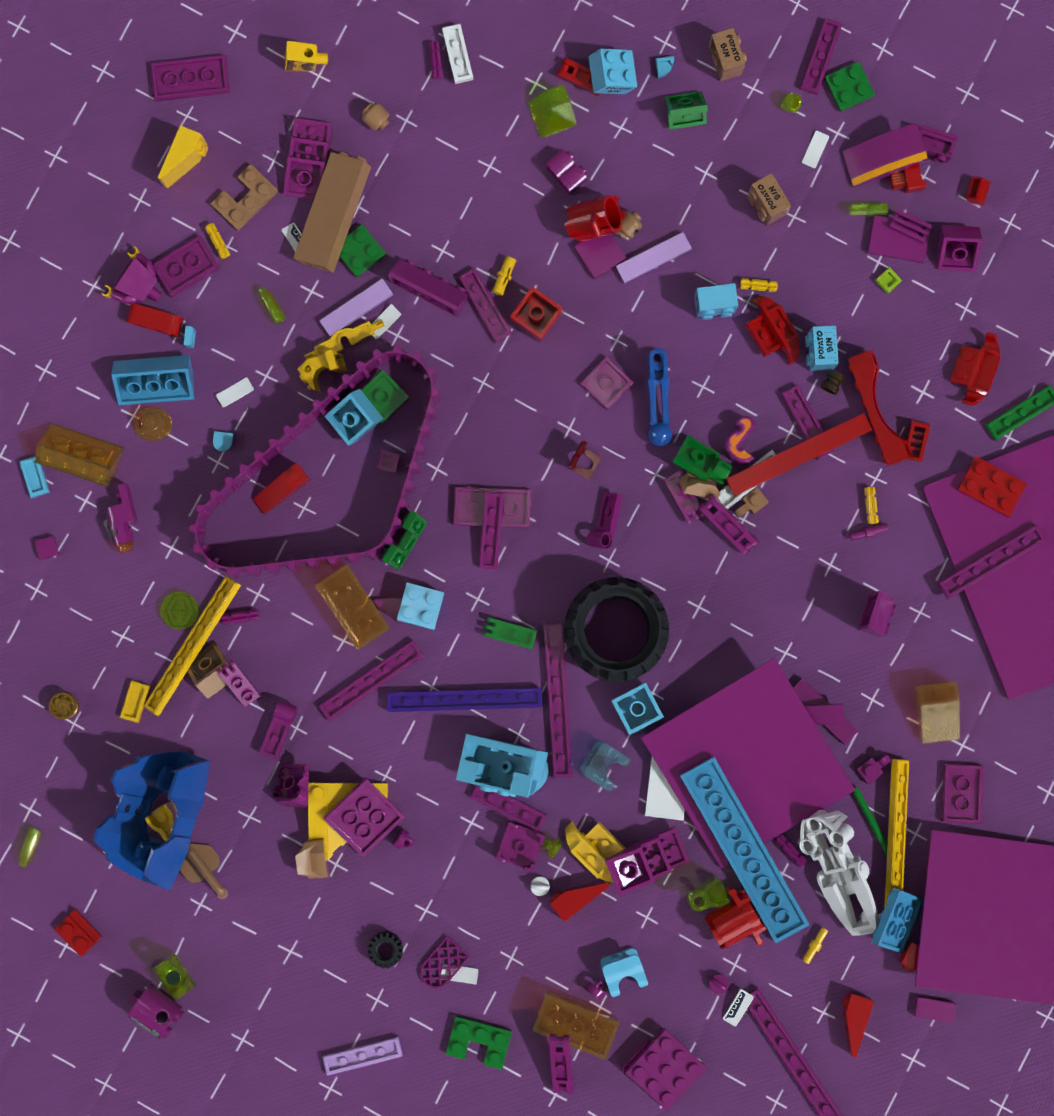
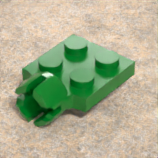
M687 435L673 460V463L706 481L710 478L721 485L732 470L731 464L720 459V453Z

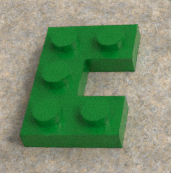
M411 510L403 519L402 527L407 530L406 533L400 537L398 547L391 544L384 551L382 561L400 571L428 521Z
M456 1016L446 1055L465 1060L469 1041L488 1046L483 1065L502 1070L512 1030Z

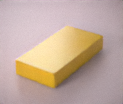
M131 680L120 718L136 723L140 722L150 690L149 685Z

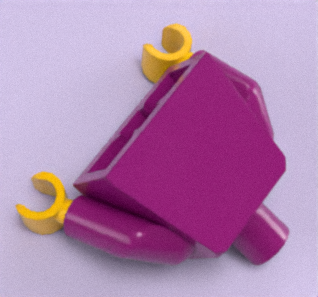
M133 246V249L136 251L135 254L127 252L131 261L113 287L104 286L109 289V292L101 294L106 298H112L127 304H136L138 301L143 302L146 296L156 302L162 292L153 287L157 282L155 277L156 271L152 262L140 253L137 247Z

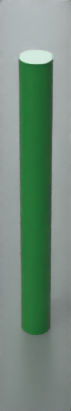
M856 786L854 787L855 791L852 793L887 858L888 843L859 787Z

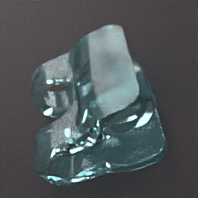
M597 741L581 765L580 772L607 791L612 792L615 784L607 778V768L613 763H619L628 767L631 760L605 742Z

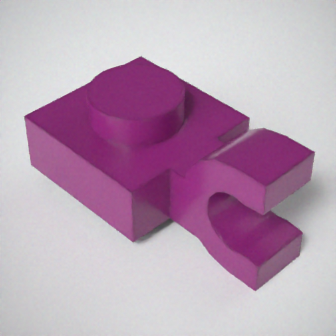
M885 753L876 761L872 757L869 758L856 770L869 785L884 773L881 768L892 760Z

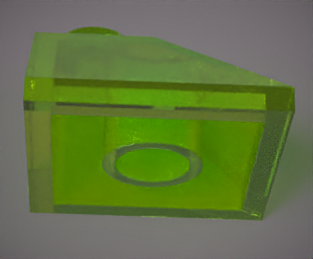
M564 84L548 89L528 102L541 138L577 125Z

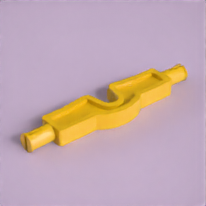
M381 319L372 324L368 321L353 329H341L334 333L331 339L314 346L315 350L304 356L308 360L325 354V351L331 349L342 352L344 350L341 343L342 338H348L350 344L354 346L364 339L375 335L374 331L385 325Z

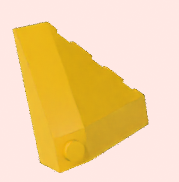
M309 783V840L324 838L327 860L346 841L323 817L358 783ZM372 783L388 799V783Z

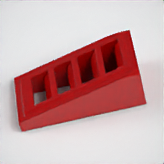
M911 419L906 440L910 450L919 451V455L912 454L913 458L909 460L922 462L931 427L930 423ZM914 427L924 428V432L914 430ZM914 434V435H919V436H923V437H922V440H921V439H917V438H912V435ZM911 442L919 443V444H921V446H920V447L912 446V445H910V443H911Z

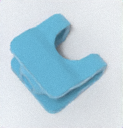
M628 948L601 958L602 971L613 998L620 995L619 982L626 976L634 977L641 988L648 986L646 975L635 948Z

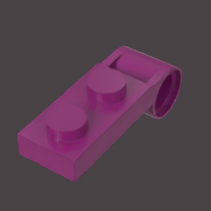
M603 492L597 528L590 531L587 536V543L590 547L603 549L611 547L616 531L622 495Z
M281 700L278 701L259 754L278 760L298 707Z

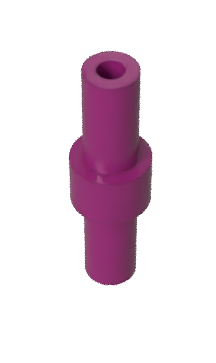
M887 523L874 527L867 526L863 528L864 530L856 531L849 535L851 541L863 537L871 538L875 536L874 534L885 532L889 529Z

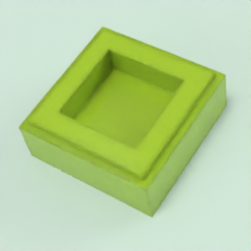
M890 267L874 280L886 294L902 282L900 277Z

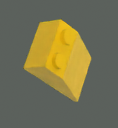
M180 125L158 175V179L165 188L172 186L197 165L202 157L206 156L208 146L202 134Z

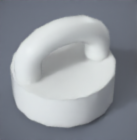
M537 876L531 881L532 893L537 896L547 894L550 885L545 877Z

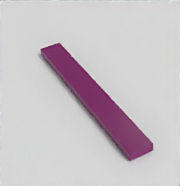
M543 624L553 778L572 777L563 624Z
M758 987L749 992L754 998L748 1009L818 1115L843 1116Z

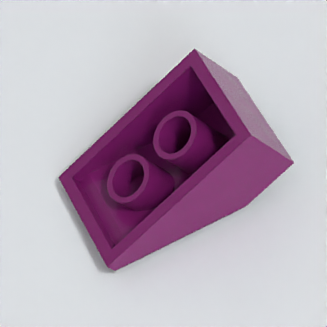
M882 591L870 593L858 630L878 637H883L884 634H887L890 623H888L889 616H893L896 608L894 599Z

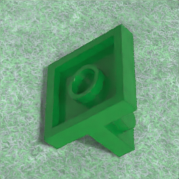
M702 91L664 96L670 130L707 124L706 112H708V107Z

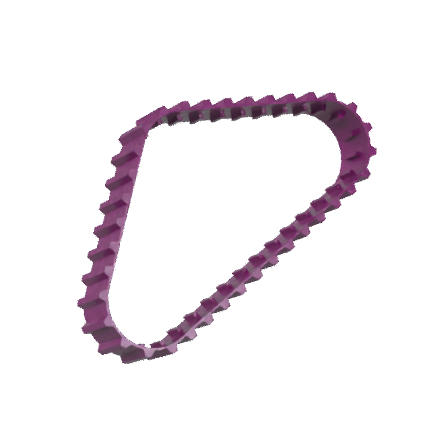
M395 346L393 351L381 353L378 349L373 351V358L367 363L359 361L356 364L358 370L352 376L347 374L342 376L343 384L337 389L331 386L327 389L329 395L322 402L314 400L312 402L314 409L307 415L302 412L298 414L299 422L295 426L290 427L286 425L283 428L285 434L279 440L271 438L268 441L270 447L264 453L256 451L254 453L255 461L249 466L242 463L239 466L241 472L234 479L226 477L224 479L226 486L219 492L214 489L209 492L211 499L205 505H197L195 509L199 514L196 518V523L189 526V531L195 533L197 543L193 550L208 560V568L217 572L225 569L228 575L240 578L242 572H247L257 577L260 576L261 570L267 569L273 574H280L281 568L288 567L294 572H299L301 565H309V567L315 570L320 568L321 563L329 562L333 567H339L342 560H350L351 563L357 565L360 563L361 558L371 557L374 560H378L379 552L383 551L387 546L390 547L391 544L396 545L393 538L398 529H403V522L400 519L402 511H409L410 508L406 501L407 495L415 491V486L411 482L413 475H419L421 471L417 464L418 458L426 455L423 442L424 439L431 438L432 435L429 422L437 419L434 404L441 401L439 389L434 387V383L437 380L436 373L433 368H426L419 352L411 355L402 352L400 346ZM396 361L397 363L404 361L411 363L413 368L419 367L425 372V375H423L425 381L430 380L431 392L427 391L430 401L428 408L423 409L425 418L422 427L418 426L417 429L418 433H420L417 444L412 445L414 454L411 464L407 463L406 468L409 469L405 482L401 481L400 484L403 490L400 500L395 501L397 510L394 519L390 518L389 521L392 524L387 536L383 535V541L374 548L370 546L368 551L356 553L355 550H351V554L336 555L335 552H330L331 556L316 558L313 554L310 555V559L296 560L295 557H290V561L277 563L276 560L271 559L269 564L256 565L255 562H249L250 566L238 567L237 564H231V568L221 566L220 563L222 561L220 559H213L208 552L210 547L205 544L204 533L207 532L205 525L208 518L212 517V512L220 504H225V500L231 494L241 490L239 487L250 478L253 479L255 477L254 474L263 466L267 467L269 465L268 462L278 453L282 454L284 452L283 449L293 440L297 441V437L308 427H313L311 424L322 415L325 416L327 414L326 411L335 403H340V399L351 389L354 391L356 389L355 386L365 377L369 378L370 373L379 366L383 367L385 363Z

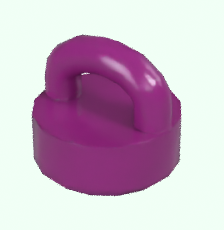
M401 829L393 841V846L398 849L401 847H411L413 839L408 836L409 832Z
M717 973L710 978L709 986L714 993L722 994L727 991L729 982L723 974Z
M599 979L594 986L588 984L586 991L599 999H603L606 994L602 991L604 981Z

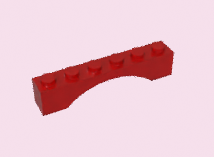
M868 350L848 358V369L851 374H854L856 379L854 385L863 398L861 399L862 407L864 410L867 409L869 414L867 420L876 433L874 439L876 444L881 447L882 461L887 463V466H892L913 458L907 440L889 427L879 410L876 400V382L880 367L874 351Z

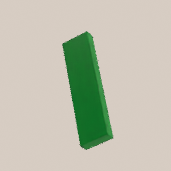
M1051 385L1045 387L987 423L985 427L994 441L1053 406V388Z

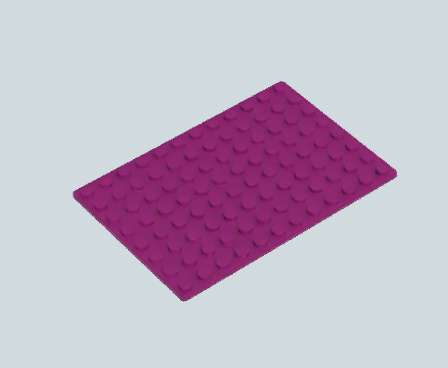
M1054 435L987 461L1027 483L1010 517H1006L957 491L968 469L923 487L924 495L956 571L1035 524L1038 525L1047 540L964 590L1007 698L1010 700L1054 684Z

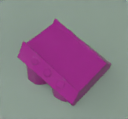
M281 764L277 774L279 784L273 789V797L282 806L308 808L309 765Z

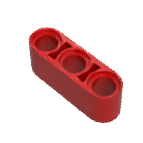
M135 303L130 305L126 322L174 337H179L184 318Z

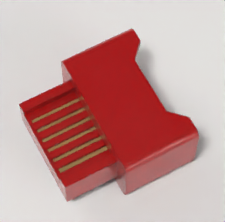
M919 163L911 165L907 169L891 173L889 176L892 191L904 189L905 193L923 191L927 187L926 181L921 178Z

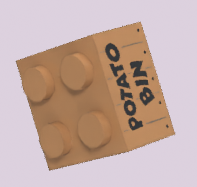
M734 28L712 34L709 50L720 82L742 75L745 62H747L746 53L741 51L739 45L741 44L740 35L735 33Z
M772 173L751 185L747 198L750 204L758 210L757 215L762 223L765 222L766 226L787 215L791 205Z

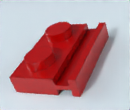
M74 909L54 929L80 957L103 937L77 909Z

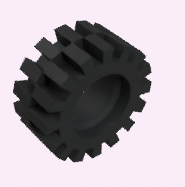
M392 932L378 933L372 938L368 946L370 961L375 966L383 969L395 966L403 954L402 941ZM385 942L391 944L393 947L392 955L382 957L378 952L380 944Z

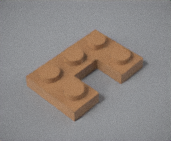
M252 164L238 176V179L250 190L238 203L225 191L211 203L237 231L278 193V190Z

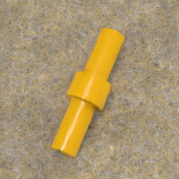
M823 927L820 929L816 938L811 940L810 948L802 961L807 964L811 962L816 951L819 952L821 949V943L828 930Z

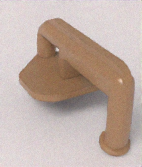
M190 843L189 851L180 869L181 873L191 883H198L205 878L216 892L218 898L224 899L227 897V889L222 887L212 873L220 864V858L209 845Z

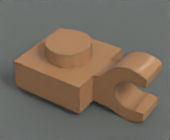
M757 487L741 499L744 505L737 509L735 514L738 518L749 510L752 514H755L769 502Z

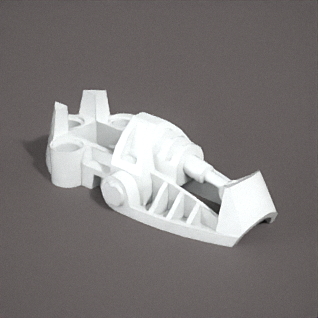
M818 810L809 818L802 820L799 847L804 854L811 855L813 861L819 860L823 870L817 873V882L831 909L852 936L873 934L879 925L881 914H877L873 895L866 881L869 876V867L865 861H861L858 853H851L847 842L854 836L853 828L849 824L843 823L848 816L840 811L827 813L824 810ZM822 833L826 834L830 844L833 846L829 848ZM851 894H856L863 909L861 913L862 919L856 922L849 897Z

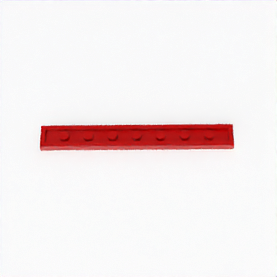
M863 413L727 478L726 481L733 495L736 496L872 431V428Z

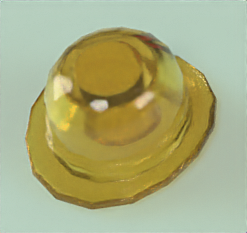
M156 407L143 409L138 413L134 421V429L137 435L148 441H158L165 438L172 428V420L168 413Z

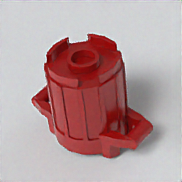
M606 195L574 204L567 208L565 214H568V222L565 223L570 238H575L576 242H583L619 232L622 227V218L625 217V211L620 210L617 203L619 197L617 195Z
M732 885L727 886L726 890L733 900L704 917L721 950L729 948L750 935H753V940L758 946H762L764 941L759 934L767 929L749 902L751 899L745 890L737 893Z

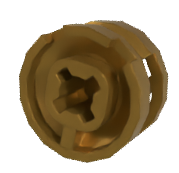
M58 693L49 702L51 715L60 720L74 717L79 709V702L70 693Z

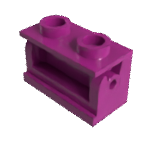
M921 125L919 131L927 156L934 158L935 161L940 163L948 162L952 158L958 136Z

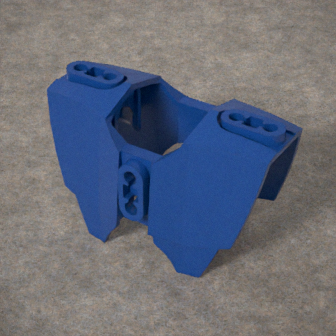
M164 751L138 756L134 763L115 769L110 782L113 784L114 793L120 797L116 804L115 815L110 814V816H107L99 826L95 827L93 841L106 852V860L135 878L170 891L189 851L191 834L200 809L203 806L210 760L184 751ZM161 793H168V797L173 801L178 811L176 812L171 834L168 837L170 839L166 842L148 833L145 820L149 816L153 801Z

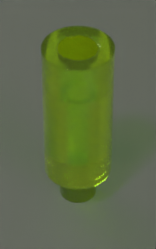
M265 287L259 289L258 291L261 295L259 299L274 324L284 321L287 317L272 292H267Z
M35 828L28 829L18 856L21 859L19 866L27 867L28 861L32 862L42 831Z

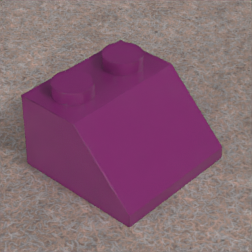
M941 225L938 240V270L976 272L982 244L980 227Z

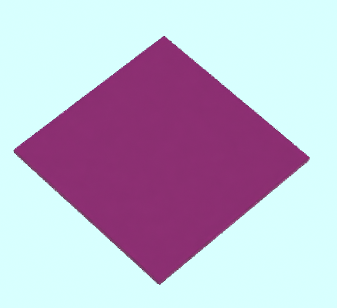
M775 658L641 737L721 869L730 863L680 776L683 772L714 756L764 844L799 824L803 819L809 818L818 810L828 807L855 791Z
M931 830L914 987L1054 1004V846Z

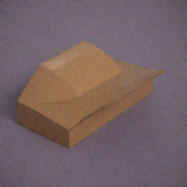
M687 471L679 480V484L685 494L705 498L712 494L718 498L720 496V492L710 478L704 481Z
M324 838L305 840L303 848L295 855L297 874L307 876L309 879L329 877Z

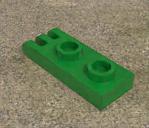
M487 617L486 621L494 624L493 626L485 624L484 628L492 631L491 634L483 632L482 636L528 649L533 648L537 634L536 630Z

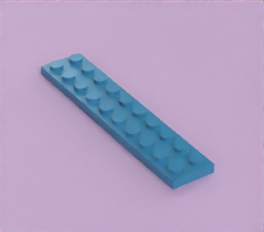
M713 756L680 774L774 942L778 943L809 926L808 920L716 758Z

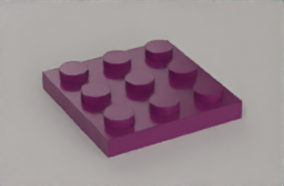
M365 777L323 818L346 842L364 857L405 816Z
M663 1028L624 1071L668 1111L707 1067L669 1031Z

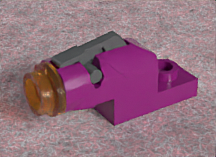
M126 483L117 485L116 495L118 501H122V504L108 507L107 518L103 522L118 553L133 550L132 526H129V524L138 522L129 485Z

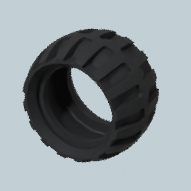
M624 577L604 578L586 586L573 599L565 617V642L573 660L591 676L609 682L629 681L644 675L658 663L668 643L669 621L660 599L644 584ZM622 598L631 601L641 609L647 620L648 636L645 646L635 657L622 662L607 661L596 655L587 643L584 633L585 619L594 605L605 599Z

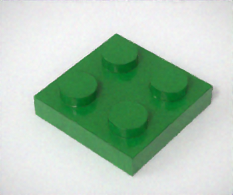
M856 62L824 78L840 112L875 96L860 62Z
M363 224L346 237L340 253V258L356 278L386 256L385 251Z
M384 370L361 390L384 418L380 421L381 424L409 399V396Z

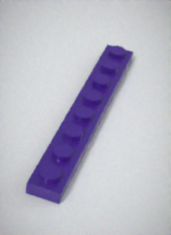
M542 688L387 693L388 712L542 707Z

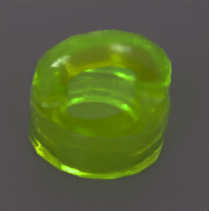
M789 93L782 100L781 108L787 112L795 113L801 106V98L798 94Z
M557 838L553 843L549 840H544L543 846L549 850L546 855L554 858L562 842Z

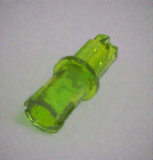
M867 202V204H851L849 213L850 215H867V217L871 215H887L888 204Z

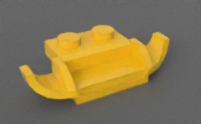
M572 821L565 828L570 852L597 879L600 878L606 882L614 883L605 860L622 851L625 847L600 822L585 834L584 832L581 833Z

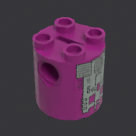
M152 984L143 993L137 989L128 1001L133 1008L127 1017L157 1039L161 1037L166 1038L172 1030L170 1025L173 1021L178 1022L184 1013L181 1010L183 1006ZM161 1012H166L168 1015L165 1023H161L158 1019Z

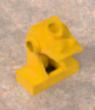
M332 349L325 351V354L306 360L297 369L301 373L299 375L301 380L305 384H309L307 388L317 392H321L318 378L325 369H330L339 374L348 372L343 354Z

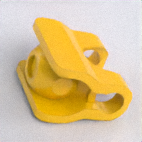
M168 802L154 810L145 820L166 842L170 839L168 837L171 834L176 812L178 811L172 802Z

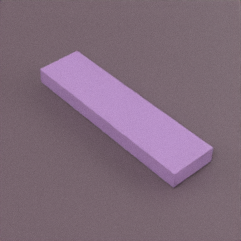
M684 232L618 264L616 269L625 284L692 250Z
M381 279L321 319L320 323L329 336L332 337L334 333L344 329L393 296V293L385 281Z
M397 1036L323 1055L322 1057L328 1076L402 1057L403 1053L399 1037Z

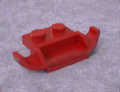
M758 296L750 300L751 304H755L760 312L758 313L759 317L746 323L745 327L763 357L780 350L781 352L785 351L788 365L796 362L800 353L799 335L781 305L764 296Z
M986 333L984 347H981V350L965 345L961 347L950 382L967 387L968 392L962 401L963 404L974 406L982 401L990 392L1001 360L996 334Z

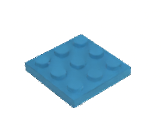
M893 888L888 895L886 908L880 915L879 925L873 932L871 943L903 954L924 899Z

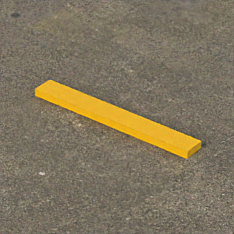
M225 576L145 703L144 707L157 716L161 714L241 587L240 584Z
M892 759L884 910L888 903V895L893 888L903 891L909 760Z

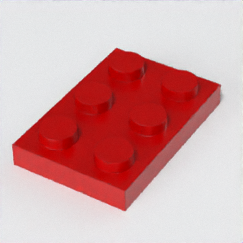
M975 456L957 491L1006 517H1010L1027 483Z

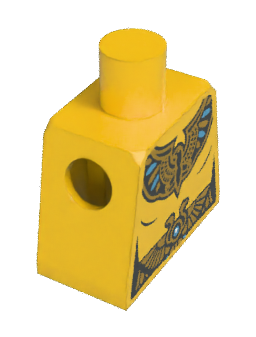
M287 41L285 71H315L316 64L327 65L328 53L317 52V45Z

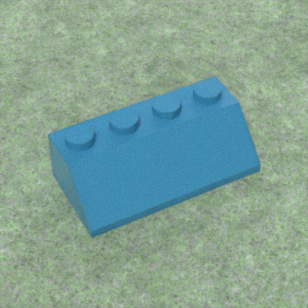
M190 355L113 361L111 375L118 405L195 399Z

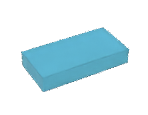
M35 456L19 461L30 498L50 493L40 457Z

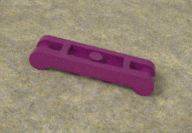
M712 494L708 497L709 500L706 503L698 506L701 512L742 554L746 555L750 552L749 549L752 546L760 543L756 536L750 533L720 502L716 495ZM712 506L717 508L714 513L710 510ZM743 538H746L748 540L745 543L741 542Z
M550 1034L549 1036L553 1093H560V1091L567 1092V1094L574 1093L570 1035L559 1037L556 1034Z

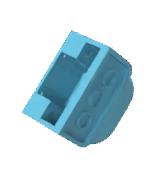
M466 734L456 780L480 786L479 790L496 792L503 796L516 797V795L529 798L546 782L548 776V764L546 761L548 752Z

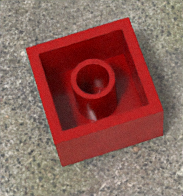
M532 286L511 314L510 321L541 343L563 313V307Z

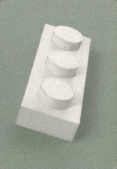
M461 24L442 28L455 84L474 80Z

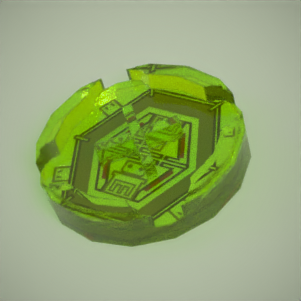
M181 591L173 592L161 604V618L170 628L177 630L187 629L197 621L199 605L190 594Z

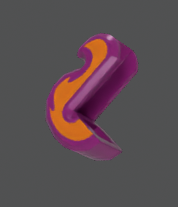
M742 416L734 424V427L738 428V430L731 432L725 439L724 449L732 461L738 464H748L754 457L739 446L753 430L755 423L751 417Z

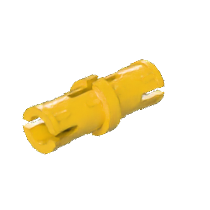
M505 256L501 270L497 272L498 277L492 289L493 293L503 296L508 281H511V273L517 262L514 258Z

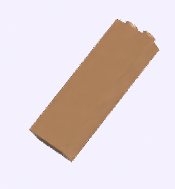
M331 152L293 257L298 263L334 273L371 166L366 163V159L360 156L352 158L344 152H339L338 154Z

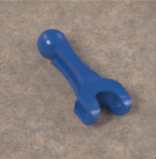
M655 348L649 352L647 357L648 380L646 383L649 395V424L651 425L648 430V438L655 446H665L672 438V430L669 426L668 398L670 381L668 379V359L664 349ZM655 354L661 357L660 363L654 361L653 357ZM657 385H660L661 389L662 422H657Z

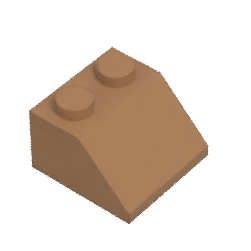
M215 641L198 653L188 669V673L195 686L207 699L227 685L216 669L220 668L225 672L226 670L223 668L225 663L229 668L232 667L229 659Z

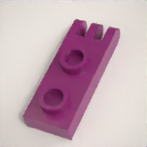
M679 470L663 479L689 525L692 523L689 515H692L695 521L699 519L696 514L697 511L701 517L705 515L698 506L700 504L695 495L683 492L679 484L683 474Z
M231 659L229 661L232 666L231 668L225 663L223 665V668L226 670L225 672L220 668L216 669V671L245 707L259 698L260 694L235 661Z

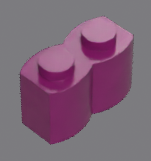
M562 149L545 163V168L570 195L587 181V172L581 165L577 166L574 163L575 158L569 151L565 152Z

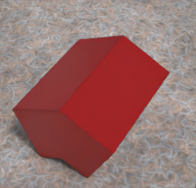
M972 176L966 199L970 203L982 207L985 203L991 181L985 180L983 177Z

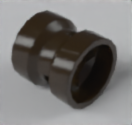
M829 369L826 374L827 378L822 381L820 387L830 394L837 395L840 390L838 386L843 384L846 377L835 370Z

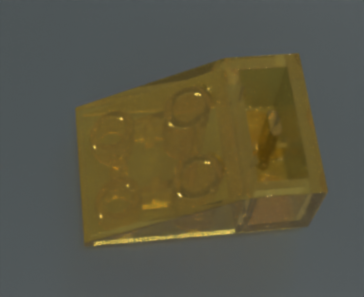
M957 682L914 686L921 744L959 740L960 700Z

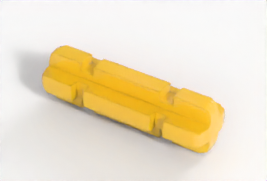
M208 224L205 229L208 235H210L209 237L216 250H218L221 259L229 257L230 252L225 247L226 245L219 232H217L215 224Z
M742 278L740 288L776 292L778 282Z
M875 487L864 488V494L867 497L865 499L866 512L869 515L867 521L868 524H877L879 519L878 515H876L878 510L876 497H874L876 494Z

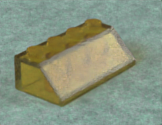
M52 423L37 444L35 463L108 487L115 476L124 447Z

